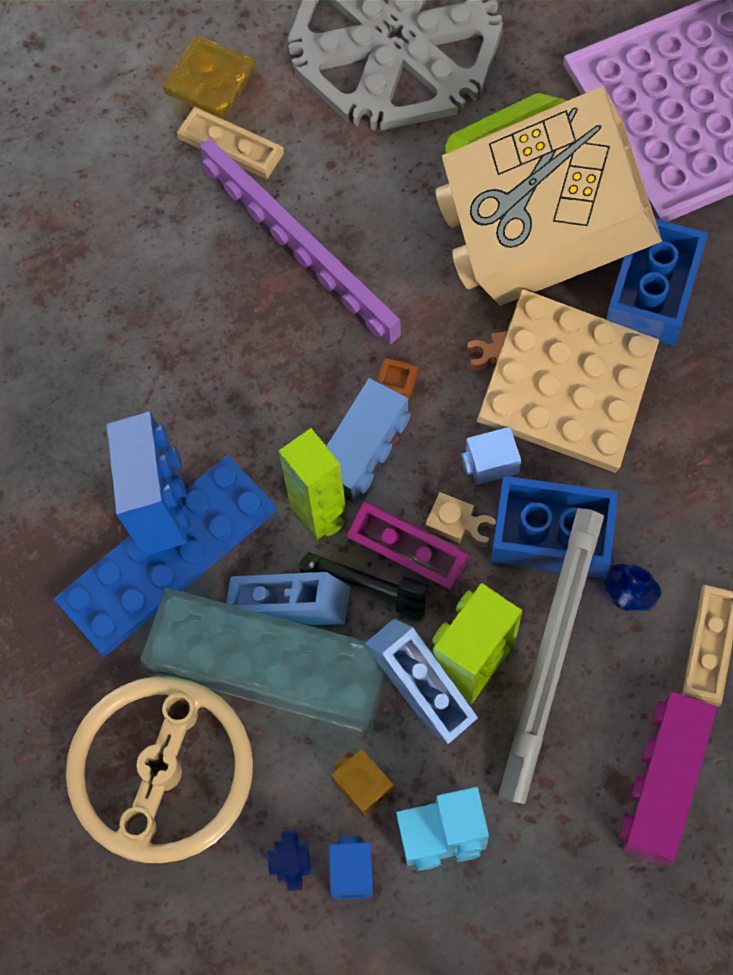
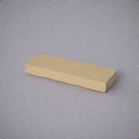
M195 106L177 131L178 139L199 149L202 143L211 138L241 168L264 179H268L284 154L283 146Z
M703 585L681 695L718 707L722 704L733 645V591Z

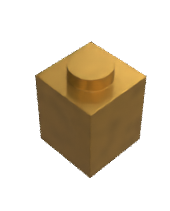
M360 749L355 755L352 752L346 753L333 766L335 770L331 775L333 783L363 818L367 817L394 793L393 783L363 749Z

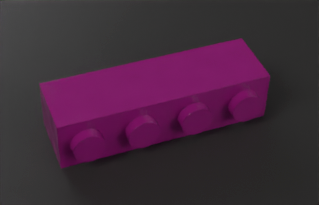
M672 691L665 702L658 700L652 718V724L658 725L654 740L647 738L641 756V761L647 763L644 777L636 776L630 799L635 800L636 805L632 816L625 814L619 833V838L625 839L622 851L668 867L675 862L718 706Z

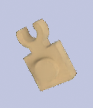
M439 492L425 524V530L460 543L463 535L466 534L470 536L472 542L477 546L487 547L489 538L480 535L478 530L481 527L495 530L497 521L487 515L474 517L472 516L474 505Z

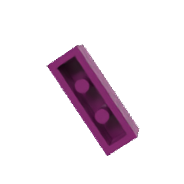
M363 502L347 534V537L448 589L455 587L472 554L372 502Z

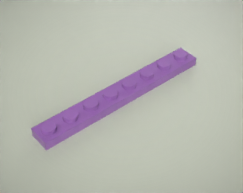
M211 138L199 146L203 160L201 166L206 174L212 179L217 177L233 200L237 201L240 199L256 222L260 223L263 221L270 228L271 235L280 245L286 244L293 250L294 257L304 268L310 267L317 273V278L322 286L328 291L333 289L341 297L343 305L350 313H358L365 320L367 328L375 337L380 338L382 336L391 345L401 336V320Z

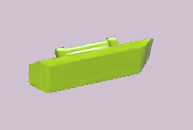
M536 93L453 133L446 143V154L560 105L567 100Z

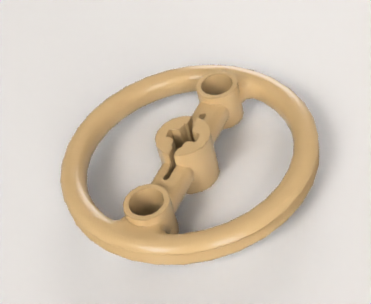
M155 676L139 679L120 686L107 694L91 708L80 723L72 739L67 756L66 782L69 799L81 825L94 840L109 851L126 859L143 863H168L183 860L202 852L216 843L231 828L240 815L248 798L252 782L253 759L251 746L245 728L235 711L221 696L208 687L192 680L178 677ZM167 695L168 698H166L162 708L165 720L156 744L144 749L137 760V770L142 778V782L132 808L123 813L120 819V829L113 831L98 817L86 791L84 774L89 747L103 723L118 709L143 697ZM185 704L190 706L189 713L184 719L174 720L171 718V712L177 705ZM205 707L222 723L233 746L235 770L231 791L219 813L203 829L177 842L152 844L151 840L157 830L154 818L163 793L175 787L181 779L182 768L177 755L186 730L193 727L196 723L199 708ZM163 761L168 769L166 771H159L156 776L151 768L153 765L160 766ZM140 816L146 817L148 820L146 830L142 834L131 835L129 826L132 820Z

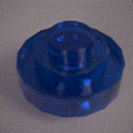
M616 564L611 567L604 580L605 588L612 597L613 603L621 610L627 612L649 611L653 609L662 594L659 584L651 573L637 565Z
M296 829L282 830L281 841H274V850L267 851L269 875H277L279 883L286 882L288 892L303 890L302 876L311 875L308 841L299 842Z

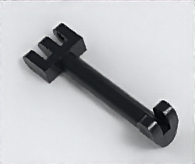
M310 552L299 563L300 573L327 572L339 580L396 600V612L415 619H420L425 614L426 585L422 582L404 576L400 584L397 585Z

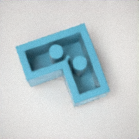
M478 787L438 795L435 804L396 812L407 866L416 865L417 870L438 867L441 865L440 859L456 856L457 862L480 857V851L487 847L489 833Z

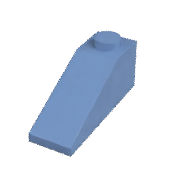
M327 572L232 576L230 578L224 613L232 616L309 625L345 624L351 587Z

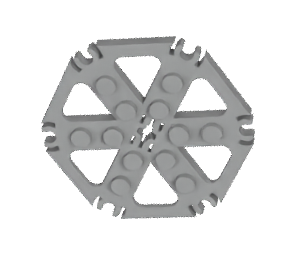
M319 0L302 1L287 40L289 55H301L299 58L292 59L295 75L348 123L352 113L355 126L359 125L362 117H371L370 124L372 130L378 127L379 119H382L380 131L453 116L458 114V110L463 111L466 101L461 96L468 95L475 101L478 99V91L482 95L503 30L502 16L489 15L497 12L498 3L495 0H467L464 3L423 11L426 0H389L388 4L383 0H328L352 21L355 26L313 33L308 29V25ZM389 32L395 35L401 33V38L393 37L390 39ZM478 36L483 38L477 61L473 67L468 69L459 67L436 47V45ZM367 60L358 88L351 94L340 92L320 73V70ZM403 67L436 95L433 100L403 107H397L391 103Z

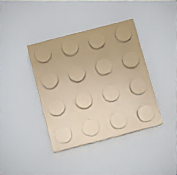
M522 289L476 422L497 430L510 427L513 436L616 473L620 469L659 339Z

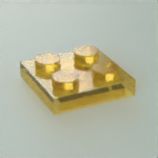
M196 35L163 85L166 95L225 119L257 68L256 61L253 58Z

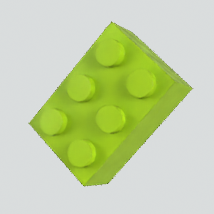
M483 583L480 584L474 593L468 590L456 607V611L459 613L451 625L447 622L443 623L432 640L435 644L432 650L435 659L463 698L471 705L516 644L522 615L520 608Z

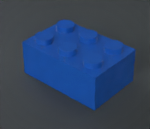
M655 219L662 242L624 256L606 320L659 339L661 343L675 346L708 233Z
M150 411L107 424L116 515L143 556L188 544L186 528L190 527V518L186 507L182 505L181 499L186 497V489L177 468L182 467V460L177 447L169 445V437L164 424L158 425Z
M503 476L491 563L561 573L577 508H582L604 515L587 576L605 579L611 561L619 492Z

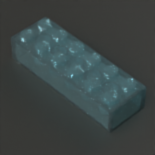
M166 587L140 660L149 673L192 680L214 691L366 733L371 732L387 674L365 646L367 641Z

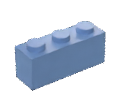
M370 378L326 446L340 462L344 498L354 502L359 492L364 494L368 490L374 478V474L371 472L378 462L384 463L393 445L390 441L396 432L402 433L411 417V414L408 412V398Z
M394 618L365 643L367 649L429 733L449 744L478 718L413 627Z

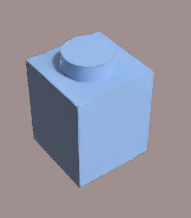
M510 427L467 438L466 452L461 453V458L466 474H473L476 485L502 479L503 476L519 474L521 458Z

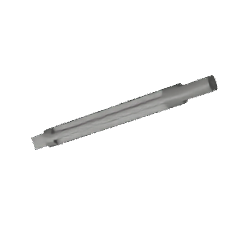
M577 508L562 570L498 794L499 797L517 803H526L543 741L544 730L591 559L602 526L604 515L593 510Z

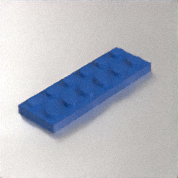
M229 455L186 489V497L181 498L182 505L186 507L190 518V527L186 528L188 544L143 556L132 537L129 536L54 598L56 604L103 657H106L277 512V506Z

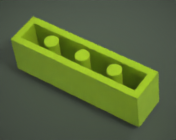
M310 428L279 450V456L290 507L318 540L325 534L331 536L338 532L345 524L344 520L347 519L340 462Z

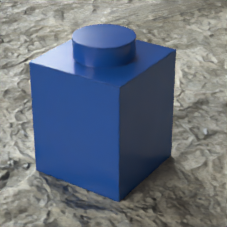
M348 836L338 838V844H329L332 899L374 898L370 842L362 843V837Z

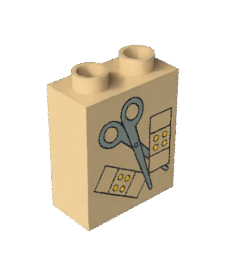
M604 86L442 155L449 183L436 188L437 201L447 224L451 228L461 225L466 243L452 251L455 267L461 281L468 290L481 285L500 306L518 299L522 289L532 293L662 242L623 119Z

